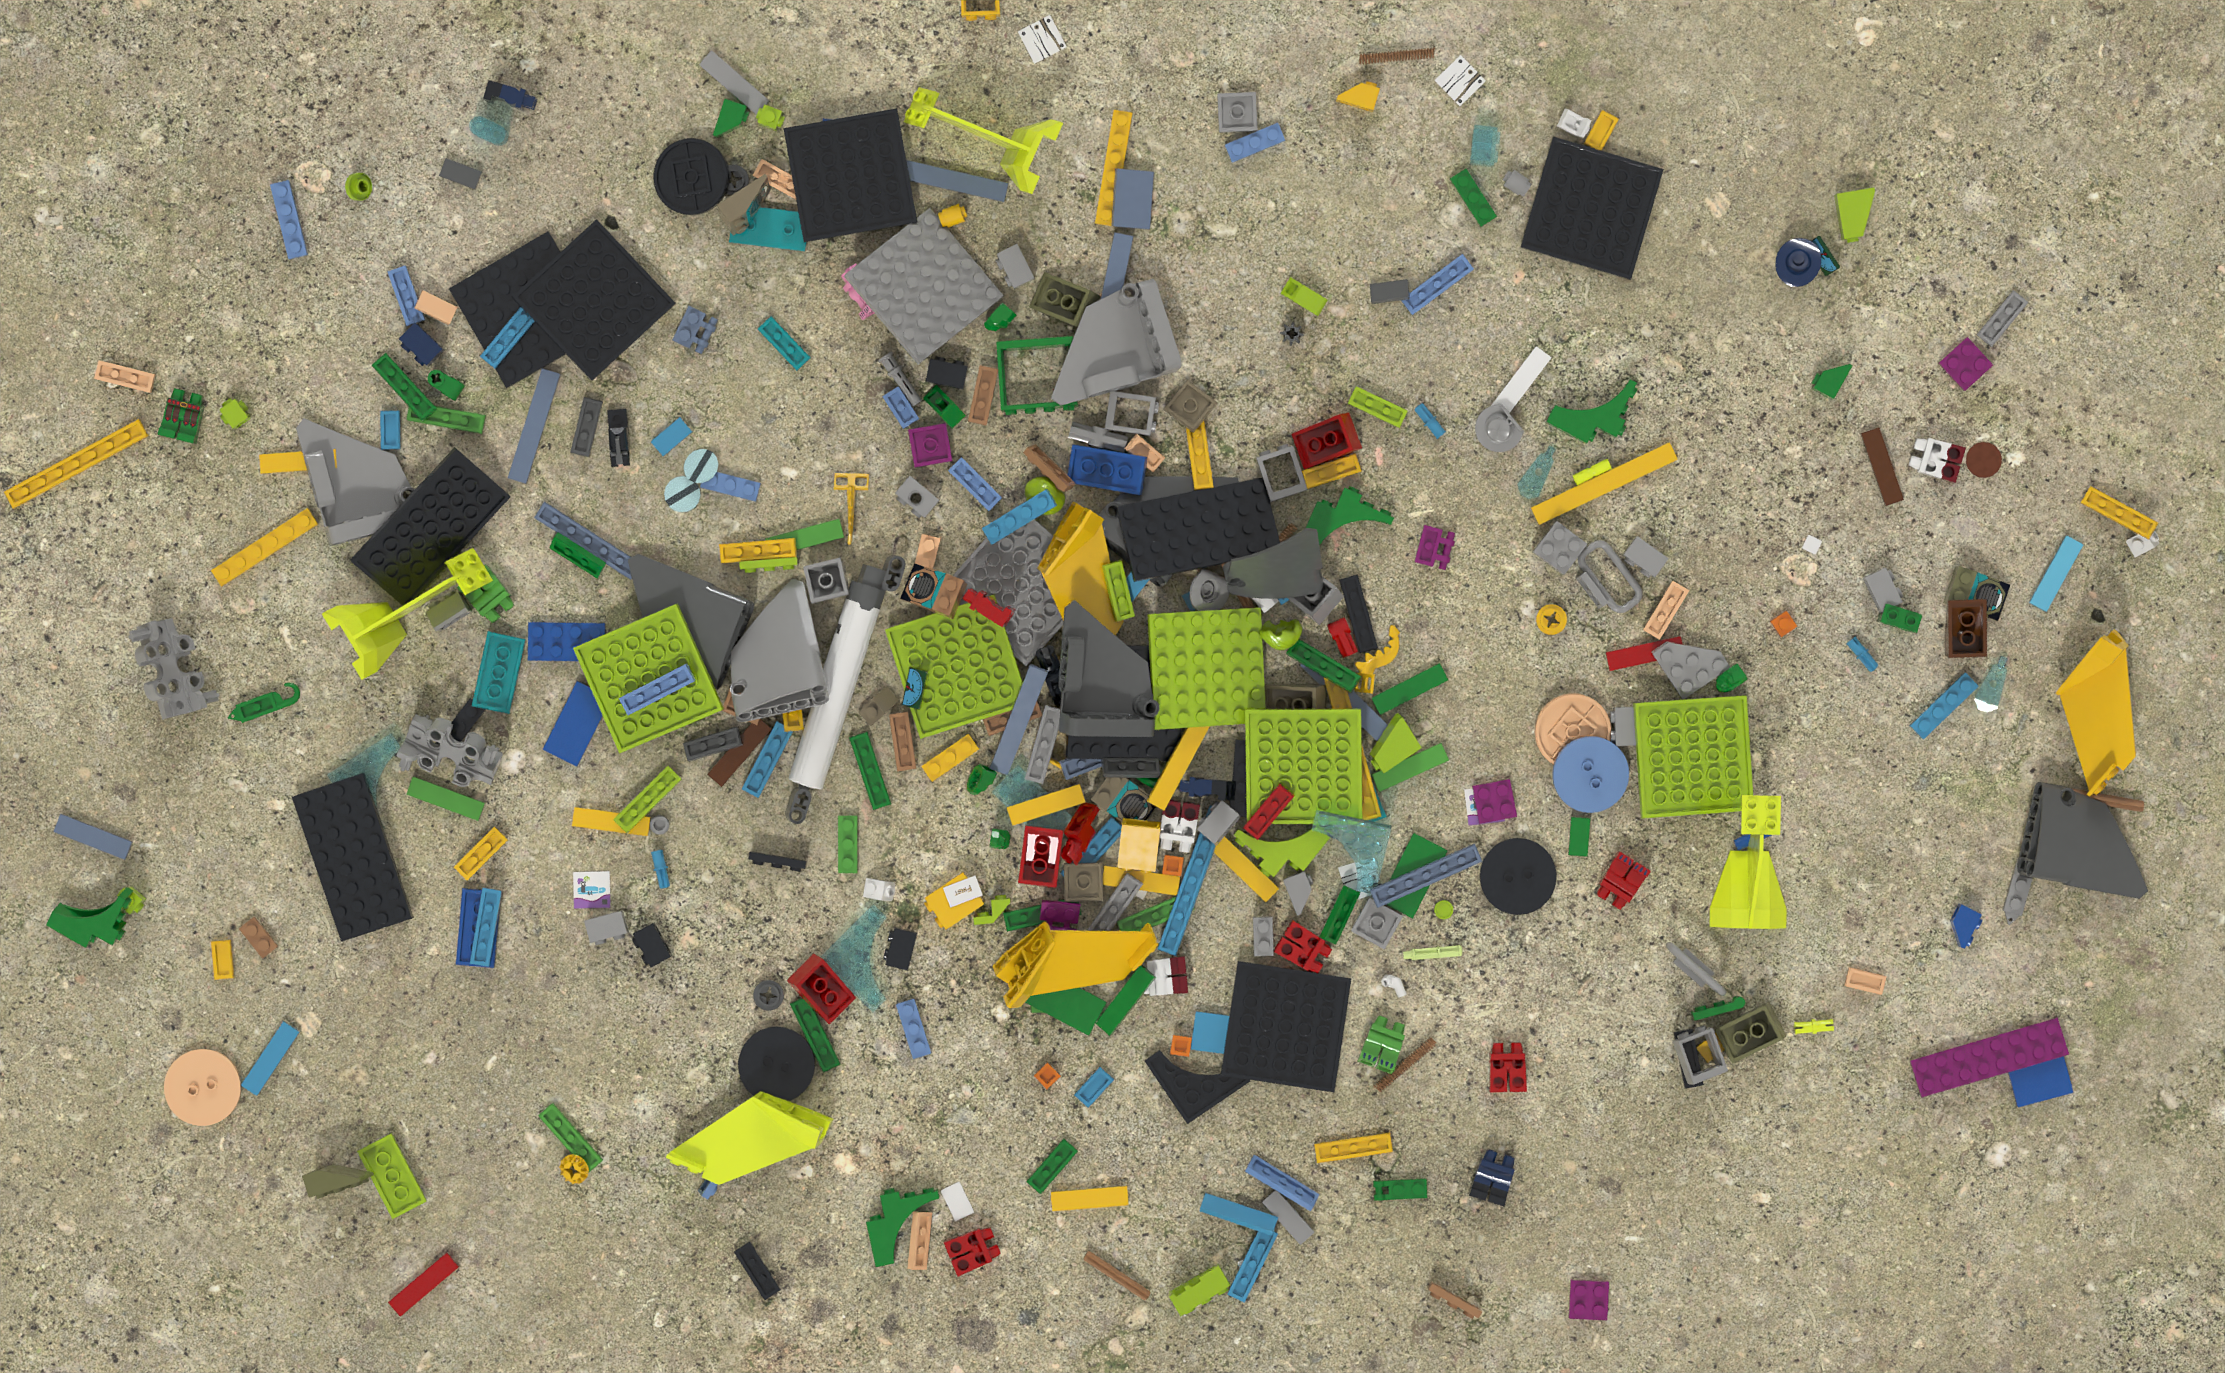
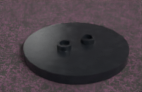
M696 138L678 140L669 145L657 159L653 173L654 187L660 200L671 210L683 215H700L715 208L724 198L730 180L727 161L719 149L707 141Z
M1524 838L1504 840L1492 847L1482 861L1480 867L1481 889L1487 900L1494 907L1505 913L1523 915L1534 912L1550 899L1555 889L1557 874L1553 859L1541 845Z
M779 1026L768 1027L753 1034L742 1047L738 1059L739 1076L745 1088L753 1096L762 1091L786 1101H791L799 1097L812 1081L815 1071L814 1054L806 1039L796 1031Z

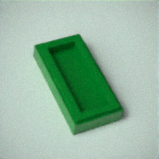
M1571 817L1568 855L1588 857L1591 818Z

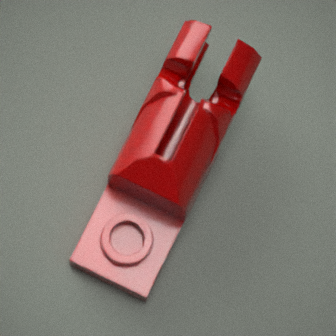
M1086 802L1082 803L1063 833L1067 836L1068 841L1062 849L1061 857L1067 863L1071 864L1074 861L1073 863L1078 865L1083 857L1082 852L1085 853L1087 851L1088 845L1095 836L1096 832L1091 823L1100 810L1097 805Z

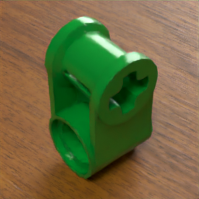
M433 370L428 374L429 384L455 402L466 386L440 370ZM440 374L441 382L434 384L433 375L437 376Z

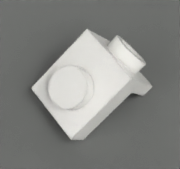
M1564 109L1557 127L1574 136L1584 137L1590 129L1591 120L1583 118L1569 109Z
M2155 531L2149 540L2137 534L2127 539L2126 543L2134 557H2137L2155 548L2159 544V537Z
M866 878L863 897L881 901L893 900L895 882Z

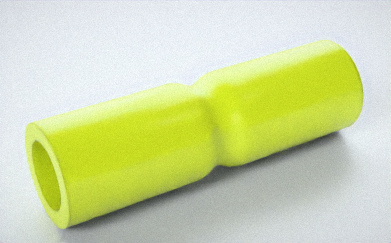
M1608 459L1592 465L1590 468L1572 475L1576 485H1580L1612 468Z

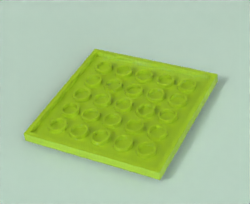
M994 594V595H990V597H992V598L995 600V602L997 603L995 594ZM970 603L959 605L954 619L934 613L885 629L904 690L909 667L928 671L921 709L910 707L920 739L1012 710L1023 683L1006 628L997 625L977 610H971L969 608Z
M678 603L573 648L619 754L724 709ZM688 664L696 681L627 715L619 700L620 697Z
M1261 607L1147 614L1151 689L1153 700L1158 702L1160 708L1158 714L1154 716V730L1245 724V709H1266L1263 642L1260 635V630L1262 629Z
M1747 695L1633 703L1641 818L1741 811L1742 795H1753Z
M1361 708L1245 709L1247 822L1280 783L1295 796L1272 824L1363 823Z

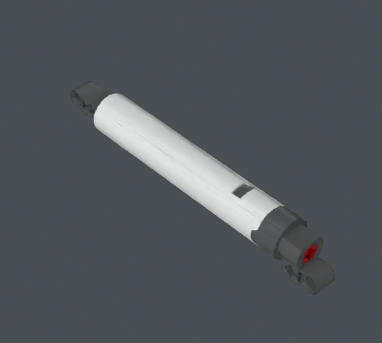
M890 555L887 557L882 570L863 564L858 581L851 580L849 595L846 596L838 626L823 668L829 701L810 708L788 777L791 781L799 784L791 792L785 811L787 820L794 824H800L806 818L812 798L809 792L810 787L819 790L823 789L886 590L891 592L897 590L902 580L906 563L900 556ZM894 559L899 561V566L896 569H893L891 566ZM889 571L896 573V576L889 574ZM891 580L893 581V584L888 585L886 581ZM798 794L805 795L804 799L798 798ZM795 803L802 805V808L795 805ZM794 810H799V817L797 819H792L791 817Z

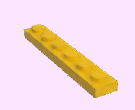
M1113 110L1095 224L1112 225L1115 169L1124 168L1133 114L1131 112Z
M306 508L212 569L211 572L220 586L223 587L317 526L318 522L309 508Z

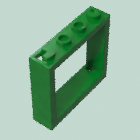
M1073 336L996 342L1002 413L1017 415V411H1025V414H1034L1036 410H1044L1045 413L1055 412V409L1063 408V411L1075 410L1074 407H1079L1078 401L1061 406L1056 402L1007 405L1004 351L1068 347L1069 349L1074 338Z

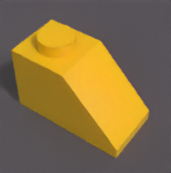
M1366 81L1365 84L1360 83L1338 95L1336 102L1373 112L1380 88H1377V84Z

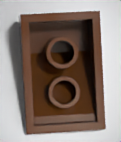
M1987 599L1947 600L1944 636L1945 656L1948 658L1987 657Z

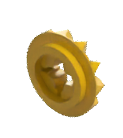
M1549 604L1539 610L1536 623L1543 633L1555 635L1565 628L1567 616L1561 607ZM1554 612H1556L1554 619L1557 620L1559 624L1552 623L1551 625H1549V627H1547L1548 620L1544 617V615L1551 616L1552 614H1554Z
M571 1154L561 1160L559 1166L561 1169L560 1175L564 1176L565 1181H570L572 1184H580L586 1180L589 1168L582 1157ZM572 1166H574V1170H577V1172L574 1173V1175L573 1171L570 1170Z

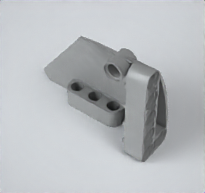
M1154 279L1134 284L1127 283L1119 291L1085 308L1052 393L1051 399L1060 406L1132 387L1141 381L1171 374L1181 368L1182 363ZM1127 290L1131 292L1132 297H1127L1124 291Z
M305 418L296 427L317 507L320 508L329 546L372 536L405 501L403 492L409 491L412 493L415 490L410 486L395 454L355 440ZM333 449H336L337 468H335Z
M793 578L760 613L731 651L732 684L730 692L736 719L739 722H747L814 707L829 701L804 582Z

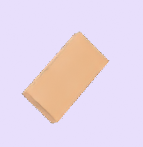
M422 290L414 309L449 325L457 307Z
M1138 434L1124 448L1130 454L1147 457L1146 467L1152 472L1165 459L1162 454Z
M1848 967L1844 986L1882 995L1887 976Z

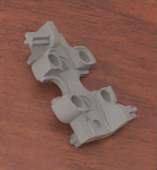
M172 618L157 622L156 620L137 626V630L129 631L130 635L128 637L132 642H141V646L135 650V659L139 667L152 665L157 670V678L154 681L144 683V691L149 700L157 701L162 720L206 708L208 703L219 701V693L216 690L204 693L199 690L204 686L202 671L198 673L196 671L184 673L179 670L177 666L178 659L191 654L190 651L196 648L193 639L189 635L178 634ZM160 645L165 647V655L159 653L158 648ZM170 682H172V683H174V684L176 685V691H175V692H171V691H170V689H169V683H170Z
M415 714L409 726L406 739L397 753V757L401 758L399 764L401 771H409L412 761L417 759L419 767L431 773L435 766H439L442 758L447 757L456 764L453 773V784L466 787L473 780H480L489 785L492 784L503 756L502 752L499 751L500 748L493 744L486 747L485 739L474 732H469L465 741H456L451 736L453 728L451 721L444 718H436L433 721L429 715L421 717Z

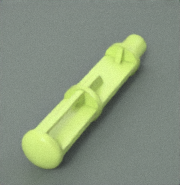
M1461 945L1411 949V951L1403 952V958L1420 960L1462 956L1463 950Z

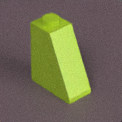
M1875 187L1834 195L1842 241L1847 240V243L1858 242V238L1863 237L1875 194Z
M1398 713L1393 716L1369 753L1372 758L1370 761L1376 771L1379 769L1382 773L1387 772L1422 748L1403 717Z

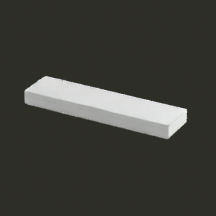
M1536 346L1492 405L1503 404L1510 413L1551 357Z

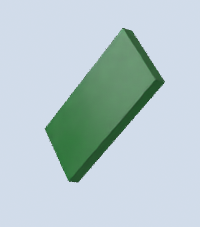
M1413 833L1389 881L1444 857L1448 850ZM1430 885L1385 905L1413 919Z
M1073 988L1033 995L1025 1003L1089 1036L1107 1002L1081 988Z

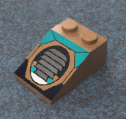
M914 563L900 599L954 619L967 583L960 578Z

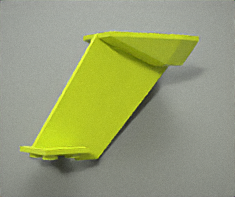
M918 87V90L913 95L910 108L905 113L904 123L925 128L931 115L1006 148L1000 162L1001 167L1019 190L1033 194L1040 176L1028 171L1042 137L1056 141L1063 125L1062 122L1050 119L1015 129L1010 140L934 108L940 93Z
M474 548L445 562L453 577L443 581L394 612L388 602L338 605L322 613L331 630L341 626L358 654L359 658L352 665L361 680L376 673L406 637L407 633L399 619L458 583L464 595H467L493 581Z
M1742 795L1741 834H1751L1747 851L1730 850L1710 905L1709 927L1786 928V905L1769 851H1763L1764 835H1780L1781 796Z
M760 1091L667 1154L666 1158L670 1159V1163L674 1165L688 1167L687 1170L692 1173L698 1174V1172H703L702 1178L720 1185L812 1148L816 1149L822 1143L834 1119Z

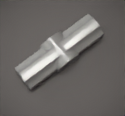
M1072 422L1068 438L1086 442L1090 446L1101 449L1107 448L1124 453L1128 439L1124 435L1109 432L1107 429L1096 426L1090 427L1076 422Z

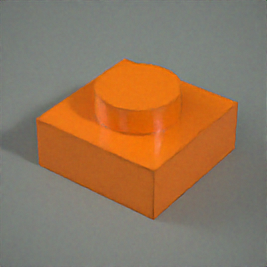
M1787 611L1770 621L1780 637L1798 627Z
M1164 855L1162 874L1181 876L1184 857Z
M1173 1035L1170 1054L1189 1057L1192 1037Z
M1047 1062L1034 1077L1048 1089L1061 1075Z

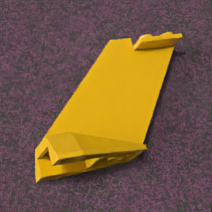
M1072 502L1037 569L1041 571L1063 621L1064 608L1075 600L1116 636L1124 621L1117 622L1114 619L1102 565L1111 563L1102 526L1104 519L1090 509Z
M2115 629L2107 637L2104 635L2096 642L2056 691V694L2060 695L2089 789L2087 793L2089 797L2093 794L2097 795L2107 786L2105 781H2109L2119 772L2117 767L2124 771L2136 757L2126 651L2129 645Z
M1043 922L1008 949L992 967L996 977L1008 984L1009 990L1003 996L1006 1006L1008 1008H1018L1033 995L1124 980L1131 971H1135L1137 967L1143 964L1150 953L1155 951L1158 942L1149 923L1140 931L1050 930L1048 923Z

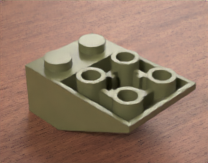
M331 1164L302 1175L309 1198L316 1196L319 1199L331 1193H338L347 1188L362 1185L368 1182V1178L373 1176L374 1173Z

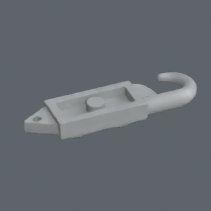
M2018 859L2002 909L2005 912L2008 925L2019 916H2022L2032 882V877L2018 873Z

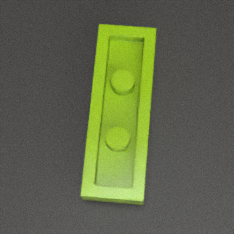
M1357 386L1347 403L1397 428H1400L1408 410Z
M798 557L739 562L740 570H745V573H754L757 568H764V572L775 571V567L782 566L783 570L794 569V565H799Z
M1119 560L1102 565L1115 621L1118 622L1135 617L1122 561Z

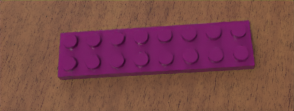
M2058 1018L1910 1060L1909 1062L1920 1096L1923 1098L2069 1055V1051Z

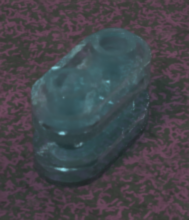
M480 116L474 117L470 121V131L478 138L496 146H502L507 143L509 135L507 130L501 125Z

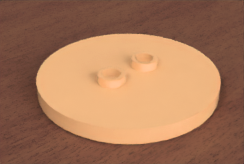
M1578 693L1563 694L1550 700L1540 711L1535 723V741L1544 758L1554 765L1559 752L1575 739L1585 736H1597L1610 741V719L1605 709L1591 697Z
M196 1049L181 1055L168 1069L164 1081L165 1098L172 1112L184 1122L197 1126L212 1125L228 1117L236 1108L242 1091L240 1074L234 1063L222 1053L211 1049Z

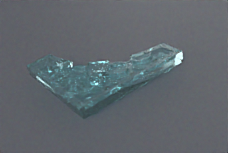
M393 733L327 774V776L334 783L365 773L377 808L379 779L384 768L398 753L401 746Z
M1316 810L1312 830L1323 833L1333 839L1336 838L1344 845V848L1353 858L1356 865L1358 878L1356 891L1371 894L1369 890L1378 885L1392 825Z
M874 904L821 956L842 982L872 1012L887 999L878 988L871 970L870 954L872 942L877 930L887 918Z

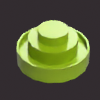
M364 173L349 175L345 182V190L349 198L354 201H363L371 195L372 182L368 175Z

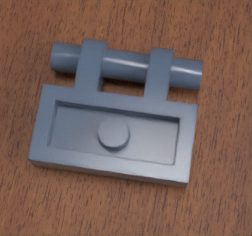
M688 306L672 341L689 349L694 342L698 344L695 352L702 354L704 348H707L709 345L708 340L712 332L714 333L717 328L715 325L718 319L711 317L709 322L706 323L704 319L707 314ZM700 327H703L705 331L701 339L697 338L696 335Z

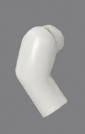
M1385 975L1382 978V985L1394 988L1398 998L1407 995L1399 977Z

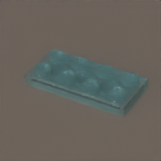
M1019 765L992 791L1006 807L1048 794L1037 782L1026 780V771ZM1063 809L1023 823L1026 826L1062 830L1071 821L1072 816Z

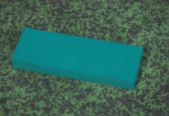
M772 316L758 328L761 334L796 371L811 359Z

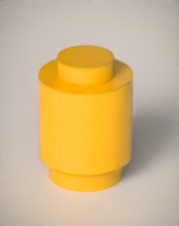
M960 204L942 209V212L938 213L942 227L947 226L948 228L965 222V217H968L965 207H961Z

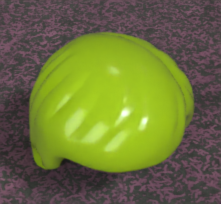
M1038 476L1031 479L1025 486L1026 501L1048 489L1057 506L1043 515H1054L1060 511L1065 503V492L1058 490L1048 477Z
M1292 619L1289 622L1280 620V623L1277 625L1272 624L1268 620L1262 626L1260 635L1272 648L1280 651L1292 647L1300 638L1302 625L1297 619Z

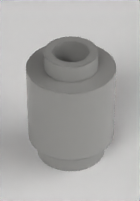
M1516 170L1508 171L1502 179L1505 182L1503 186L1523 197L1532 185L1528 182L1529 179Z

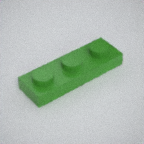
M838 816V873H858V816Z

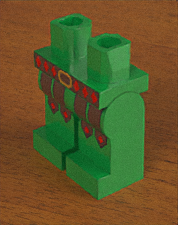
M174 388L171 398H167L164 416L157 435L197 444L205 406H202L203 395L192 393L190 402H185L183 400L186 391Z

